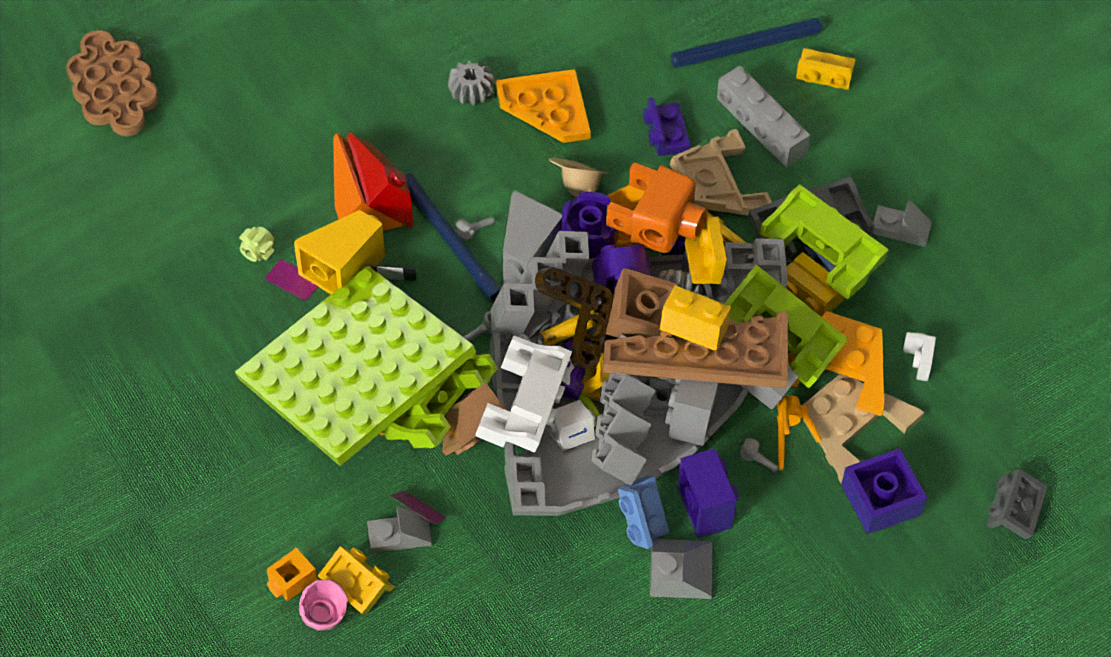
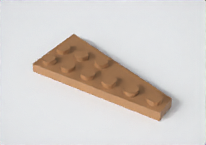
M788 311L778 313L777 317L763 319L762 315L751 317V321L735 323L730 320L727 331L716 351L665 331L660 332V336L649 338L638 335L607 340L604 347L603 372L786 389L788 382Z

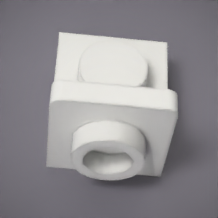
M908 332L906 333L903 352L915 354L913 367L918 368L916 379L928 381L936 337L928 336L924 333Z

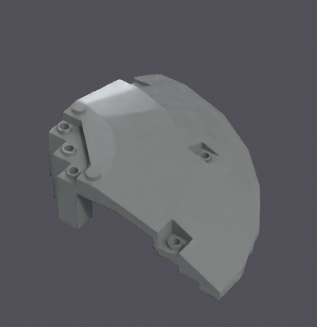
M558 231L546 257H531L519 283H504L491 308L492 338L490 340V356L498 367L492 376L493 391L509 412L523 376L501 368L513 336L515 335L529 342L545 346L544 338L542 339L540 335L541 331L579 315L580 312L578 307L540 293L535 285L536 274L541 269L555 267L594 282L591 265L595 258L589 259L587 232ZM756 238L753 243H724L727 262L722 279L726 278L725 273L731 272L735 289L755 265H758L786 288L788 277L784 239ZM686 251L681 255L649 257L653 277L657 278L660 271H669V269L675 271L682 270L686 273L690 272ZM547 276V281L550 282V286H560L561 282L556 283L554 281H551L550 276ZM573 282L569 287V292L575 299L579 295V287ZM702 285V296H706L704 286ZM595 295V299L601 304V299L599 300L597 295ZM596 326L587 330L591 336L595 334ZM606 334L601 353H604L605 341L619 338ZM574 336L554 346H560L563 348L568 341L574 338ZM649 376L645 383L656 391L653 394L651 405L641 414V417L649 422L651 426L648 429L647 438L636 449L639 454L647 459L644 463L643 472L637 479L651 475L656 480L678 466L680 458L695 454L702 445L668 437L670 425L665 424L669 408L670 395L675 385L663 379ZM719 383L704 443L743 402L748 391L741 385ZM657 394H662L665 397V401H660L657 398ZM562 396L558 404L553 403L552 408L556 409L573 403L576 400H569ZM591 399L598 411L603 414L605 404ZM546 425L535 452L521 447L524 450V454L519 455L515 452V447L520 446L508 441L505 442L506 465L504 470L513 515H563L620 498L618 488L627 483L603 471L591 461L593 450L599 447L600 439L596 436L595 440L562 451L550 436L549 426Z

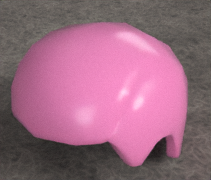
M329 579L316 580L303 591L299 604V614L307 626L317 631L331 630L341 623L346 613L347 595L339 584Z

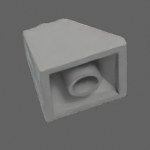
M652 540L650 596L712 599V541Z

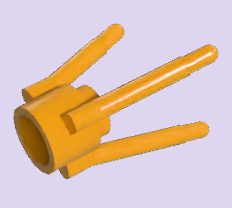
M785 395L777 403L779 470L784 469L785 434L788 435L790 433V426L797 425L801 418H804L816 441L822 442V437L809 415L807 406H801L799 398L795 395Z

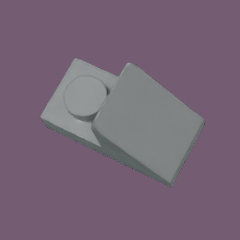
M908 200L905 212L878 205L873 221L874 229L872 234L926 247L932 221L910 200Z
M400 506L396 507L397 517L367 521L371 554L432 546L429 521L416 512Z

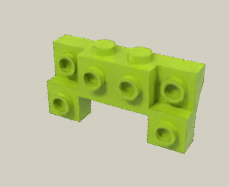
M800 184L790 192L780 207L762 223L760 234L766 239H784V247L797 237L836 267L828 273L826 284L847 300L866 284L868 276L886 260L889 249L864 232L859 225L846 219L836 208L830 207Z
M758 265L754 266L724 303L731 306L729 321L732 320L735 323L748 322L751 317L761 315L763 319L777 317L778 313L788 311V350L796 355L789 366L799 376L797 379L808 388L820 377L848 340L846 336Z
M490 354L473 355L382 432L387 440L408 439L414 448H434L441 444L445 434L451 428L444 417L445 414L467 388H478L484 383L488 385L491 377L497 371L498 367Z

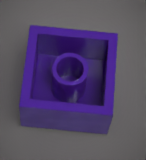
M715 448L680 458L677 489L697 538L732 529L733 518L737 515L735 506L736 502L739 501L738 491L734 484L729 483L726 462L723 458L719 459Z
M900 448L845 467L841 486L867 535L922 515L927 496Z

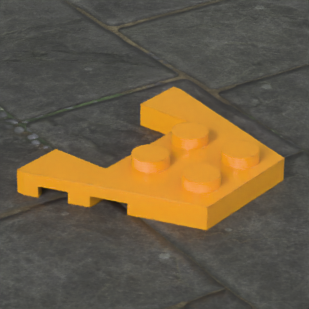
M826 311L822 318L846 336L848 340L825 369L863 381L864 385L856 408L882 416L884 410L882 329ZM792 352L788 354V365L796 357ZM796 379L791 387L797 388L799 380Z

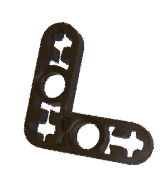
M559 268L541 269L535 277L537 290L543 295L580 308L571 346V363L577 369L582 370L596 367L601 357L612 309V292L603 285ZM547 276H550L551 281H554L556 283L561 282L560 286H550V282L547 281ZM573 282L579 287V295L576 299L569 292V287ZM595 295H598V298L601 299V304L595 299ZM590 319L596 324V332L593 336L587 331V323ZM582 351H585V354L588 356L587 361L582 356Z

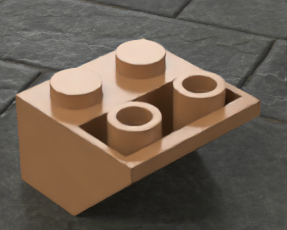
M487 383L468 393L446 413V420L451 428L443 439L442 452L445 456L454 451L459 455L480 441V438L476 437L475 434L488 403L506 410Z

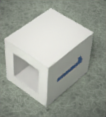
M580 400L556 408V415L551 426H549V434L562 451L595 440L594 426L597 425V421L591 409L588 410Z

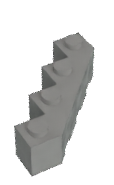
M621 334V336L619 337V339H620V338H626V336L623 335V334ZM609 373V379L603 382L600 402L605 404L604 413L598 416L595 436L600 439L599 447L593 450L591 461L603 471L631 486L634 480L642 474L644 463L647 460L636 449L648 436V429L651 424L643 419L641 414L651 405L653 394L656 390L645 383L649 376Z

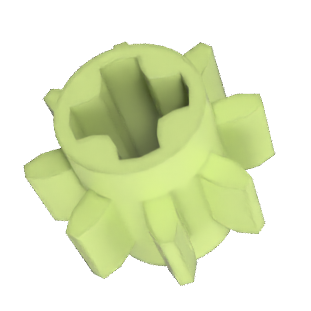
M255 227L252 229L247 228L239 237L243 241L240 244V251L251 261L255 262L257 259L259 261L262 259L267 260L275 251L272 248L274 237L263 227H258L257 229Z

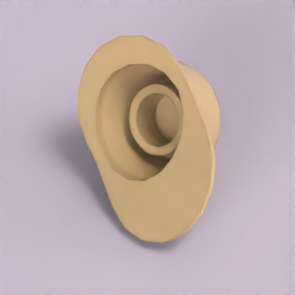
M562 158L549 159L550 162L561 167L563 186L571 195L576 197L583 192L597 191L603 173L609 174V172L598 171L571 160Z

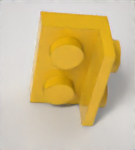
M803 48L798 63L796 79L849 90L856 59Z
M707 217L704 229H700L699 237L695 241L687 237L685 239L691 280L694 284H721L727 258L719 218Z
M340 546L318 577L322 580L329 579L339 584L346 593L348 602L360 613L367 615L385 590L391 592L394 585L388 581L390 576L383 569L376 565L372 568L365 562L368 557L359 549L353 547L350 550Z

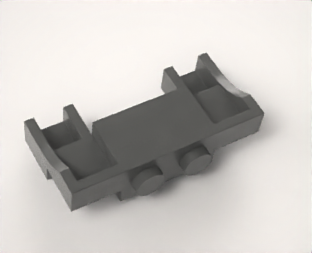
M851 176L817 188L807 189L830 207L836 208L846 219L859 225L868 235H872L874 224L863 206L857 186ZM788 196L749 210L748 222L757 238L766 239L760 234L762 223L780 207ZM797 237L785 247L786 264L793 262L797 257L798 251L793 244V241L799 240Z

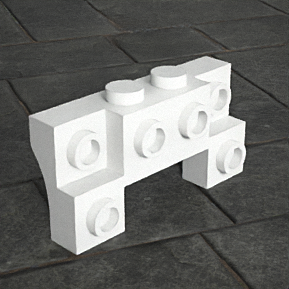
M514 335L501 366L505 370L523 376L513 405L509 412L488 403L475 436L501 447L508 441L535 452L545 426H551L557 410L552 408L554 402L558 404L563 395L565 387L560 384L572 351L560 346L535 344Z

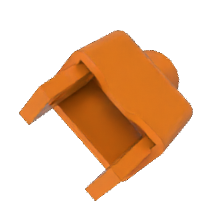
M633 162L630 167L629 186L645 192L634 211L610 202L607 207L606 225L630 234L631 243L641 244L646 248L662 253H668L672 249L679 235L695 241L699 237L700 229L704 227L708 209L694 204L696 189L694 179L663 165H660L656 171Z

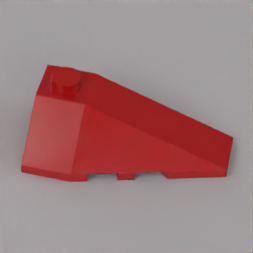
M350 132L347 138L367 206L411 228L414 225L411 197L405 175L372 143Z

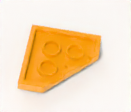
M575 69L495 80L501 109L563 143L591 139L590 127Z

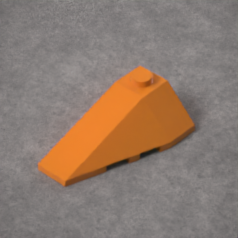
M336 133L333 137L334 198L338 219L361 210L367 215L377 217L383 224V231L401 227L402 223L367 206L349 141L347 138Z

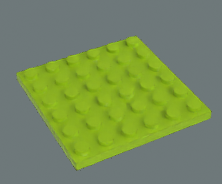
M367 265L353 276L343 288H338L236 370L235 374L242 383L341 466L477 352L474 345Z

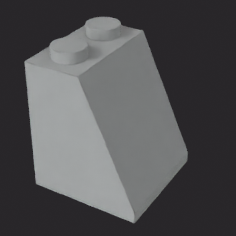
M514 191L511 196L503 247V283L518 284L531 257H546L558 231H562L561 213L517 191Z

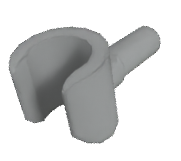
M490 217L470 224L462 218L456 223L459 229L455 230V232L462 239L469 240L475 231L493 224L494 219Z
M488 311L485 314L482 325L464 336L466 340L471 341L485 332L492 334L491 312Z
M746 438L740 451L741 458L748 462L755 460L775 473L779 466L758 453L760 444L756 440Z

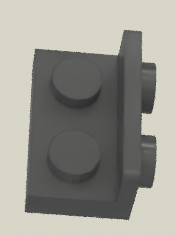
M1020 468L1009 474H1004L996 484L997 493L988 510L987 526L993 529L1003 525L1025 540L1032 537L1048 486Z

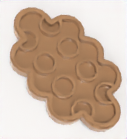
M91 31L81 39V53L73 56L66 65L68 78L73 82L72 91L74 98L82 104L83 115L87 122L98 126L110 124L112 130L118 135L133 136L139 133L146 124L144 113L152 110L159 101L158 89L152 83L151 67L143 61L141 48L138 44L127 40L115 42L113 36L106 31Z

